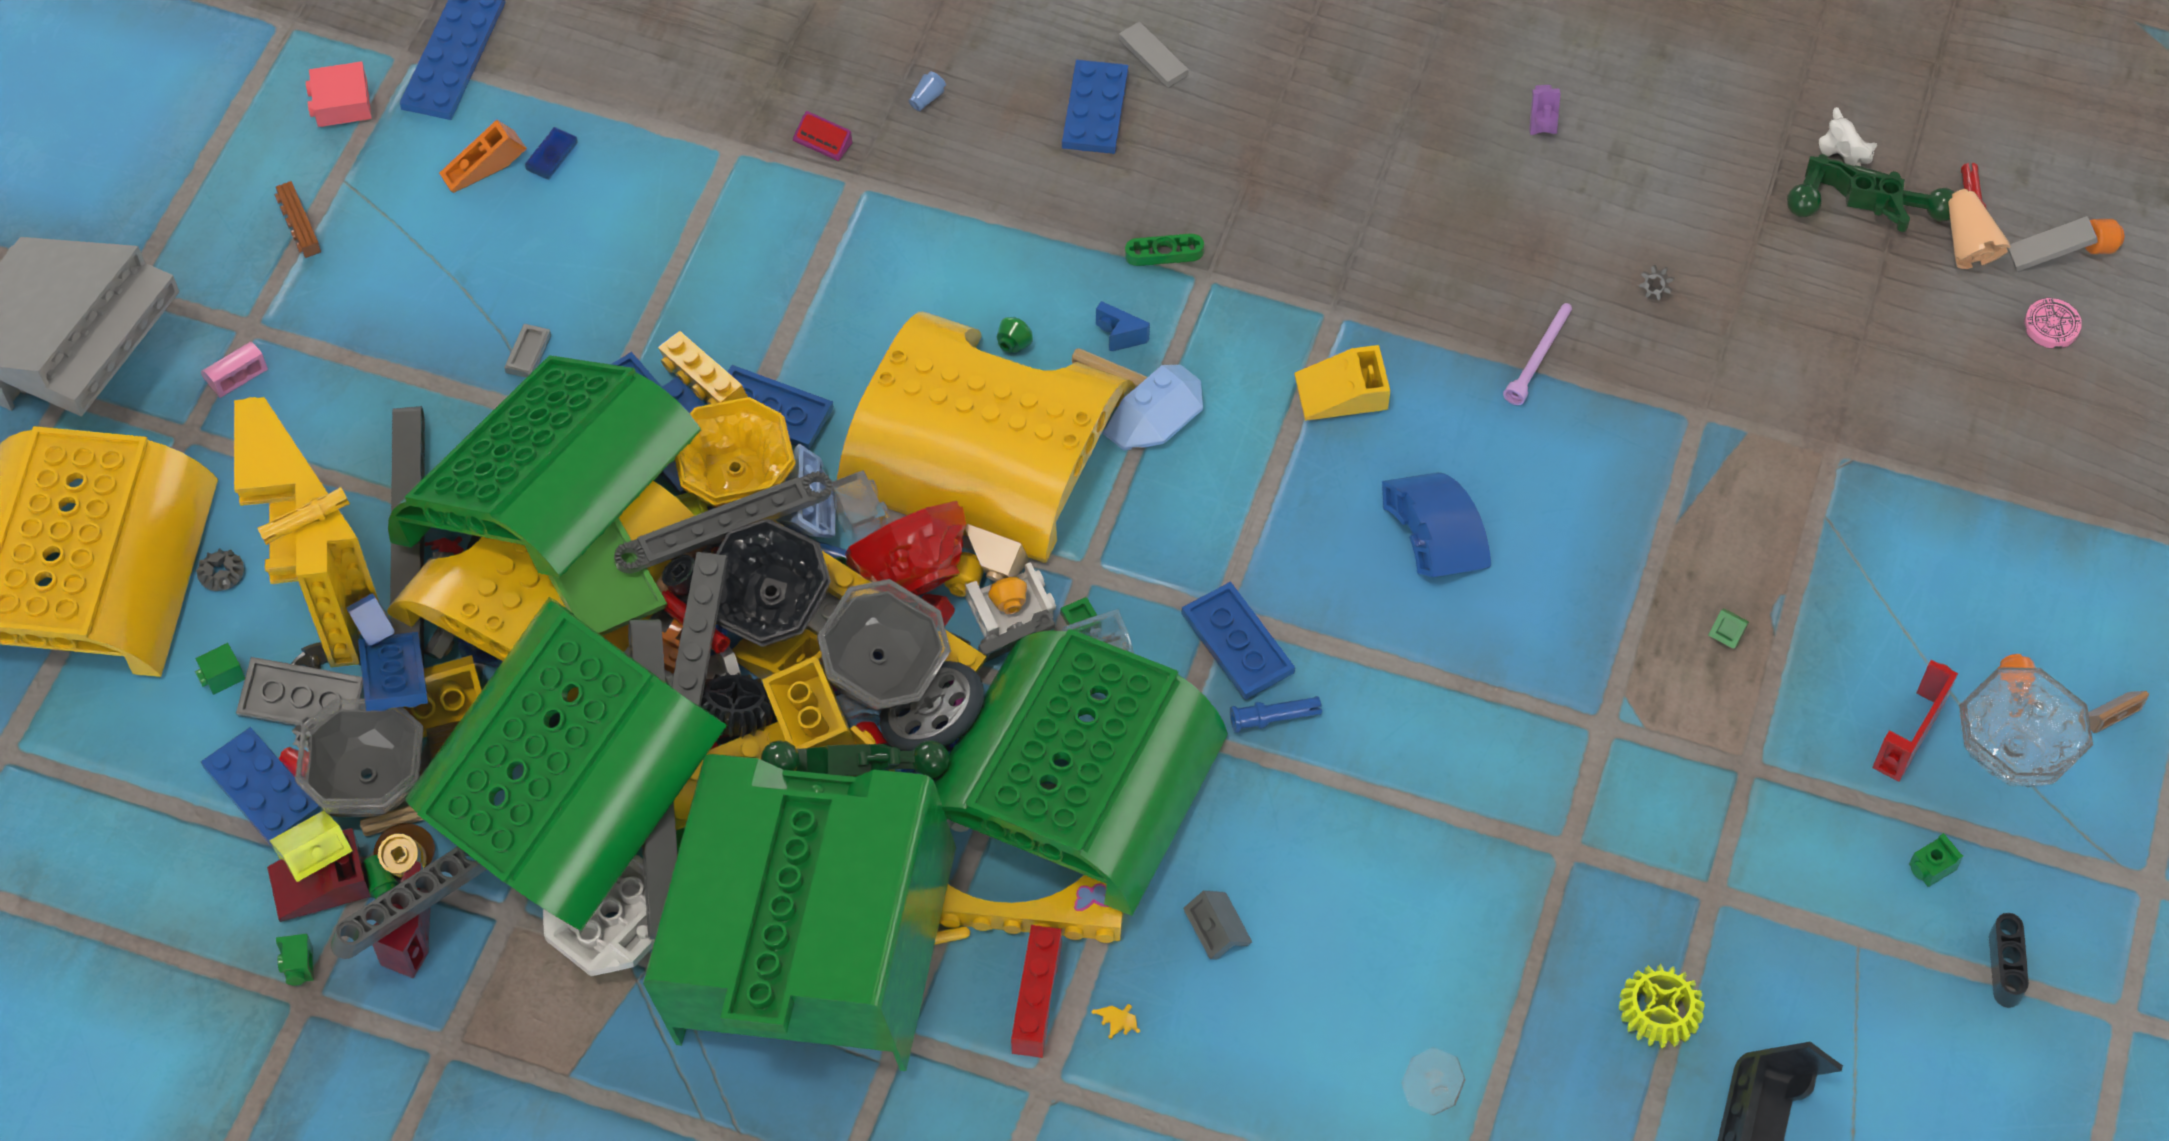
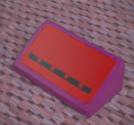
M806 111L793 136V141L839 161L852 144V132Z

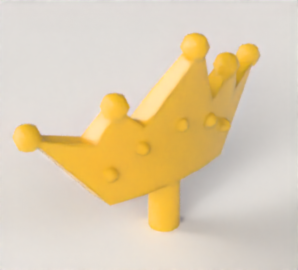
M1127 1004L1123 1011L1113 1005L1092 1010V1014L1103 1016L1102 1025L1110 1023L1109 1039H1112L1122 1029H1124V1035H1127L1131 1029L1135 1030L1136 1033L1140 1032V1029L1137 1028L1136 1016L1128 1013L1132 1008L1130 1004Z

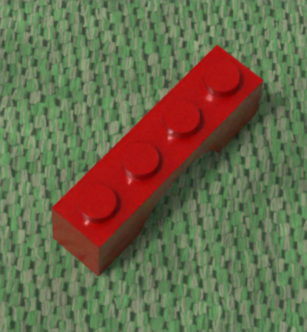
M1031 925L1011 1036L1012 1054L1043 1058L1055 975L1058 971L1062 948V929Z

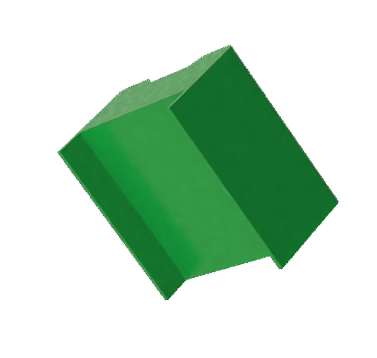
M716 754L704 756L643 982L676 1045L682 1046L686 1029L889 1051L893 1052L900 1071H907L956 845L932 778L923 774L871 770L857 777L783 770L758 758Z

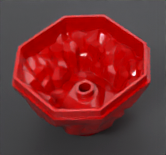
M957 501L926 507L890 522L848 546L845 553L847 558L845 563L850 569L881 589L889 588L905 599L925 594L960 574L957 565L961 561L962 537L966 528L963 506L960 507Z

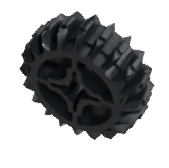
M726 672L725 676L715 674L713 679L707 678L705 681L701 707L727 725L720 736L724 734L729 735L730 739L732 736H739L743 739L744 735L751 734L754 736L757 730L764 731L765 726L770 725L774 710L761 678L752 679L751 674L742 676L739 672L736 675H730Z

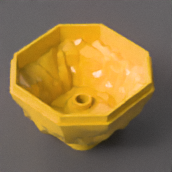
M751 397L695 407L690 415L699 425L701 431L675 457L682 489L714 508L785 482L796 465L785 417Z

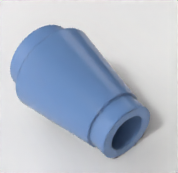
M930 71L928 74H924L909 99V104L917 111H921L944 93L945 81L935 72Z

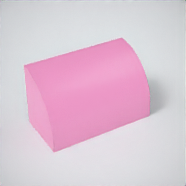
M249 342L202 370L201 375L218 397L221 398L268 370L262 352L252 342Z

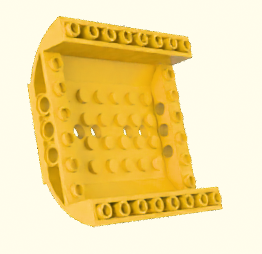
M33 426L32 430L19 432L2 441L0 444V644L124 656L132 674L162 677L218 478L195 459L166 445L150 441L144 436ZM75 479H83L79 486H69ZM68 503L76 504L70 511H61L62 507ZM52 553H60L56 560L46 561L47 556ZM44 578H52L51 583L47 586H38L39 581Z

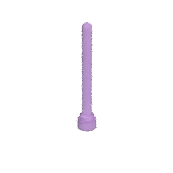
M1564 303L1518 380L1510 382L1506 387L1503 396L1509 403L1517 406L1524 403L1529 394L1527 385L1572 310L1570 304Z

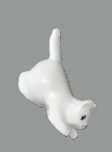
M1835 107L1833 109L1834 119L1829 123L1830 129L1826 135L1819 139V148L1822 154L1829 157L1832 154L1838 153L1843 157L1846 164L1853 166L1871 163L1877 143H1866L1863 141L1852 122L1844 118L1840 109Z

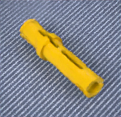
M342 487L318 499L315 497L309 499L310 503L261 527H257L265 544L268 545L276 539L318 519L322 521L326 519V515L349 505L350 503Z

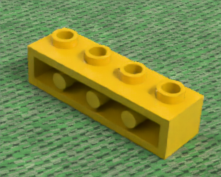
M681 331L658 347L663 356L661 363L669 373L673 372L686 386L692 389L701 401L704 399L708 405L748 397L741 383Z

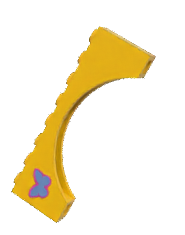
M1083 875L1075 883L1053 895L1037 900L1015 903L983 900L965 894L948 884L939 924L948 928H957L959 926L973 927L979 931L998 929L1010 934L1030 933L1031 925L1062 929V936L1071 940L1090 938L1102 943L1120 941L1123 912L1104 905L1106 883Z

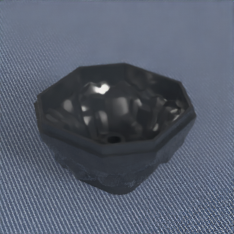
M770 519L729 531L716 553L726 555L728 559L716 625L761 647L783 642L803 634L822 602L826 599L831 580L820 543ZM777 591L774 596L770 597V594L772 592Z

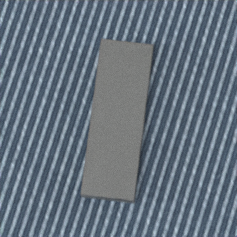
M1140 21L1119 33V40L1167 88L1188 76L1189 69Z
M2086 216L2012 243L2008 251L2018 272L2098 243L2089 218Z

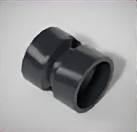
M681 555L671 560L665 566L661 579L666 587L687 605L695 560L689 555Z

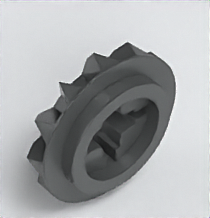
M219 548L218 552L212 554L207 552L206 558L199 560V567L196 573L202 586L212 591H223L235 586L240 581L244 573V565L240 556L234 554L231 549L223 551ZM224 564L226 570H219L216 573L213 567H220Z

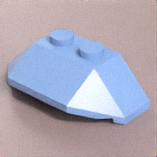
M1161 365L1123 398L1104 429L1103 435L1123 451L1131 450L1133 447H1149L1166 443L1203 410L1201 380L1182 365Z
M798 444L793 451L796 463L795 468L786 478L785 482L797 477L811 474V472H824L822 469L824 466L822 459L801 444ZM820 482L810 484L812 491L820 493V491L823 492L825 486ZM833 489L831 495L825 501L776 520L783 526L802 535L823 538L834 537L835 495Z

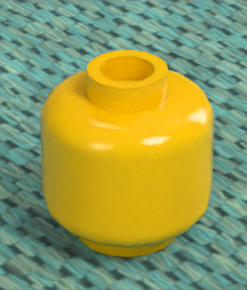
M969 552L961 553V561L957 565L960 574L944 583L949 591L958 597L966 596V584L977 581L980 586L984 574L977 556Z

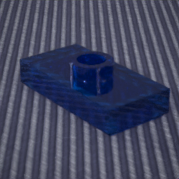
M553 127L525 163L526 170L549 180L578 143L577 137Z

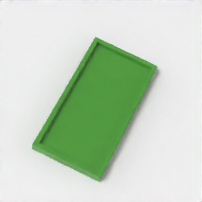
M619 518L605 530L603 535L595 540L561 577L548 575L565 607L574 613L575 617L601 636L628 625L629 620H640L663 610L667 605L647 568L629 574L621 572L615 566L614 554L616 548L624 542L631 541ZM625 553L621 556V560L623 559V562L626 561L627 564L628 562L631 564L632 562L635 563L637 556L633 553Z

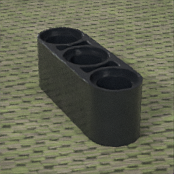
M2003 913L1996 919L1989 933L1993 995L1997 1003L2003 1007L2011 1008L2017 1006L2028 989L2029 979L2023 922L2013 913ZM2001 929L2009 931L2012 935L2005 934ZM2003 957L2010 958L2014 963L2007 962ZM2005 985L2012 986L2017 992L2010 991Z

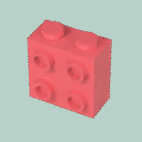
M362 61L309 69L310 80L306 81L308 97L312 96V101H308L310 117L316 118L318 127L372 119L367 76Z

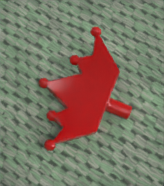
M460 536L453 542L447 538H441L425 542L424 544L425 546L431 545L432 550L439 549L438 552H453L454 555L464 552V549L458 545L462 541Z

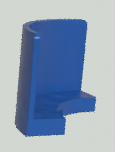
M1438 472L1382 481L1383 509L1396 516L1402 525L1408 524L1413 533L1409 538L1414 550L1418 574L1438 577L1485 569L1491 566L1488 539L1480 514L1469 494L1455 479L1447 474Z

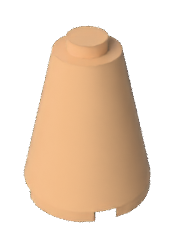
M1962 189L1953 193L1952 198L1948 201L1957 267L1969 269L1973 268L1972 263L1980 261L1981 265H1985L2005 255L2008 252L2007 248L2011 247L2009 241L1975 192H1968L1967 189Z

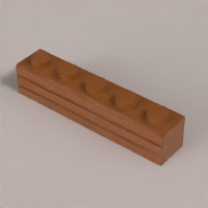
M292 181L276 186L277 193L274 194L278 204H282L280 209L283 216L287 215L285 220L288 228L292 227L293 229L290 232L293 239L298 241L296 246L299 253L303 252L305 258L321 253L318 240Z

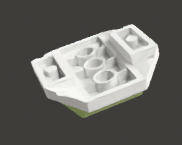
M637 854L582 931L543 909L545 940L590 976L635 967L653 948L655 939H649L647 931L643 859ZM610 912L618 913L612 918L605 917Z

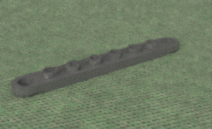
M811 472V474L791 479L642 535L633 541L624 542L615 550V566L621 572L635 573L725 539L729 531L765 519L775 520L823 502L831 495L832 480L824 472ZM820 482L825 486L823 492L820 491L818 493V491H812L810 484ZM625 553H633L637 556V560L635 563L632 562L630 564L628 562L627 564L626 561L623 562V559L621 560V556Z

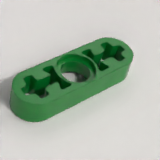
M1197 234L1134 238L1129 240L1125 246V259L1133 266L1192 262L1199 260L1204 254V240ZM1189 245H1193L1195 250H1190ZM1160 246H1168L1172 251L1168 254H1162L1157 249ZM1177 246H1180L1179 252H1177ZM1149 248H1152V254H1149ZM1134 250H1139L1141 254H1136Z

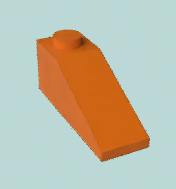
M496 120L439 174L450 191L455 193L508 167L527 148L513 129Z

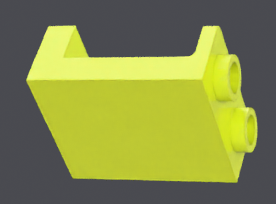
M324 810L269 840L279 859L284 860L297 882L352 852L340 826Z

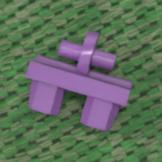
M1537 85L1535 90H1532L1530 135L1541 132L1557 134L1560 89H1552L1551 85Z

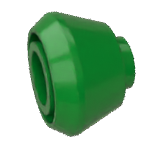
M1006 317L1001 320L996 337L998 345L1003 351L1016 353L1032 344V331L1024 321L1016 317Z

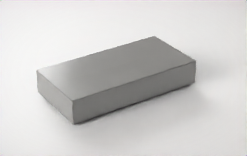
M523 324L504 367L505 372L527 378L537 368L551 337L550 329Z

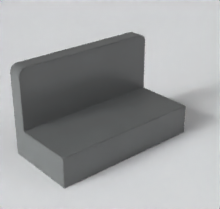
M1203 890L1183 908L1209 959H1219L1234 945L1248 946L1252 943L1250 936L1225 892Z

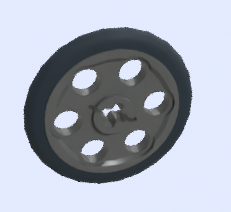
M953 661L940 662L925 684L927 688L920 693L916 702L881 710L880 729L883 738L891 747L899 748L900 751H914L917 745L928 740L938 741L944 746L953 743L971 727L980 713L983 704V684L980 676L972 668L962 663ZM954 680L950 687L942 689L946 682ZM965 698L960 705L953 706L956 700ZM911 708L905 716L898 717L902 710ZM948 721L946 726H944L941 729H936L937 725L940 722ZM921 726L916 733L909 734L912 728Z

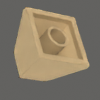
M967 524L965 530L984 572L987 573L986 577L995 582L1008 577H1017L1029 560L1022 544Z

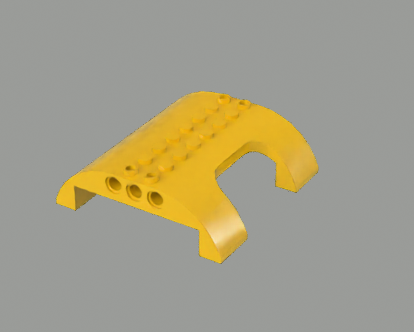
M924 311L916 313L897 333L859 402L843 446L837 474L836 490L905 515L912 514L926 507L957 501L960 507L963 506L966 526L969 524L1022 544L1028 558L1046 563L1057 542L1056 521L1115 406L1118 407L1123 398L1135 389V383L1129 379L1078 362L1057 370L1031 368L977 349L976 346L982 337L978 329ZM964 530L963 535L968 536L966 530Z
M652 481L618 518L631 541H633L637 537L695 515L674 495L655 481ZM481 537L470 549L458 555L431 559L425 563L391 603L387 613L410 627L422 617L503 661L548 597L553 598L564 607L565 605L548 575L537 572L525 545ZM671 559L647 568L655 583ZM653 614L640 620H649ZM628 625L603 635L605 639L623 652L629 647ZM578 687L572 688L567 696L568 702L576 700L579 695Z

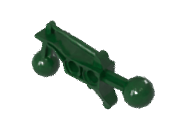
M1821 154L1819 157L1810 156L1803 184L1794 186L1787 196V206L1793 214L1798 217H1809L1814 215L1821 207L1822 198L1818 191L1820 184L1831 185L1846 197L1847 207L1870 210L1877 216L1884 214L1887 216V219L1897 224L1896 228L1898 231L1905 232L1907 231L1910 217L1903 205L1927 209V213L1939 222L1949 221L1948 201L1952 198V194L1955 191L1947 187L1938 188L1932 191L1930 195L1904 190L1905 179H1902L1896 171L1886 174L1858 165L1853 166L1841 161L1828 159L1825 154Z
M777 740L765 746L760 758L780 769L857 777L871 770L914 769L917 774H923L932 779L943 775L948 769L950 762L949 753L945 746L938 741L932 740L921 742L915 747L914 751H900L899 748L890 747L885 744L826 745L823 747L796 749L788 741Z

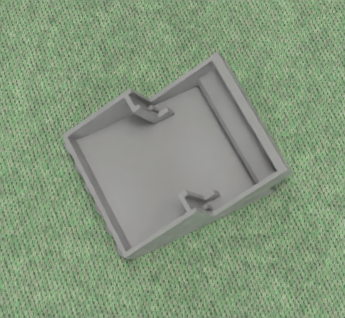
M20 237L8 249L7 254L0 261V406L12 411L15 407L13 404L15 398L20 392L23 394L27 392L82 417L178 295L179 289L174 276L146 264L139 246Z

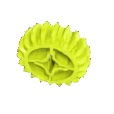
M1662 964L1657 966L1656 971H1653L1648 965L1644 969V974L1637 970L1633 975V979L1629 978L1626 980L1625 988L1620 993V999L1622 1000L1619 1002L1618 1007L1620 1011H1623L1621 1015L1622 1022H1629L1627 1026L1628 1032L1638 1031L1636 1035L1637 1041L1646 1037L1648 1038L1649 1046L1653 1045L1654 1041H1659L1661 1048L1666 1046L1667 1041H1669L1675 1047L1679 1044L1680 1039L1686 1042L1691 1034L1697 1032L1698 1024L1702 1022L1704 1017L1702 1011L1705 1004L1703 1001H1700L1702 997L1701 990H1694L1696 986L1695 980L1685 981L1686 972L1678 976L1675 974L1674 966L1667 972L1664 971ZM1641 993L1645 997L1644 1002L1647 1004L1643 1012L1640 1010L1637 1002V997ZM1680 1000L1686 1011V1016L1683 1019L1678 1015L1679 1010L1676 1008Z

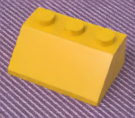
M472 655L424 668L428 703L420 704L416 707H398L424 727L423 738L427 737V728L460 721L482 691Z
M817 655L762 679L784 738L794 745L796 749L823 747L826 745H855L832 685L828 682L825 669Z

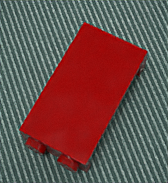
M1930 660L1916 694L1934 702L1933 706L1912 741L1890 730L1888 731L1873 764V769L1900 782L1945 705L1958 676L1957 672L1951 670L1945 664Z

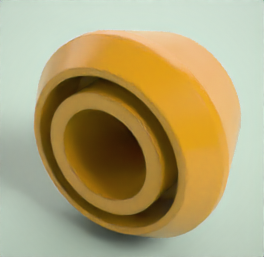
M1018 577L1004 578L992 584L988 596L999 611L1013 614L1020 611L1026 602L1027 584Z

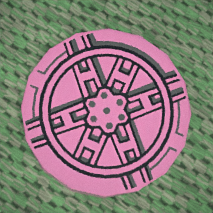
M2046 298L2036 301L2029 307L2024 318L2028 336L2034 342L2046 348L2069 346L2076 341L2082 328L2081 318L2077 310L2069 303L2059 299Z

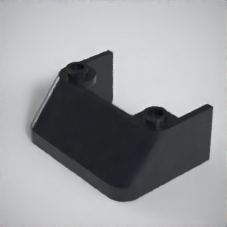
M1810 1041L1745 1053L1737 1060L1733 1070L1717 1141H1784L1792 1102L1802 1100L1813 1092L1817 1075L1840 1072L1843 1065Z

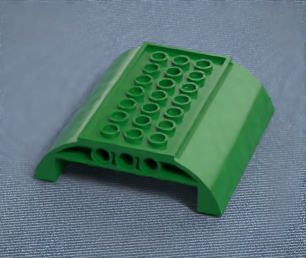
M549 355L392 510L388 520L390 542L392 544L412 547L421 540V537L431 527L521 544L525 545L538 573L561 577L587 551L595 540L603 535L605 530L622 515L623 511L640 496L644 489L674 461L675 457L692 442L693 438L701 431V428L674 397L650 379L636 373L634 368Z
M548 597L410 790L405 800L418 813V816L501 881L552 915L582 931L727 725L704 708L683 696L587 626L559 602ZM578 687V697L573 702H568L567 696L572 688ZM555 713H560L559 724L554 728H550L549 720L551 716ZM522 764L524 772L520 778L514 780L513 770L516 766ZM504 790L505 799L500 805L496 806L494 803L495 795L499 791Z
M1070 628L1067 631H1039L1023 637L1012 647L983 696V704L979 715L971 727L958 738L949 754L950 762L948 769L939 778H935L934 783L946 819L1106 883L1104 905L1133 916L1224 744L1228 732L1224 721L1212 703L1194 685L1178 675L1179 671ZM1095 693H1102L1106 696V698L1103 700H1096L1092 698L1091 695ZM1083 715H1090L1094 718V720L1091 722H1083L1079 719V717ZM1058 759H1064L1069 762V765L1059 767L1053 762ZM1052 782L1056 787L1047 790L1041 787V784Z

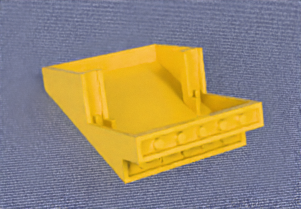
M248 397L246 399L234 400L235 493H238L240 506L269 503V522L310 503L309 499L314 497L318 499L327 495L328 492L265 397ZM339 509L326 515V519L322 521L318 519L269 543V559H265V571L270 576V584L299 582L330 668L359 665L360 663L358 639H360L359 634L361 633L346 607L372 593L378 600L358 538Z

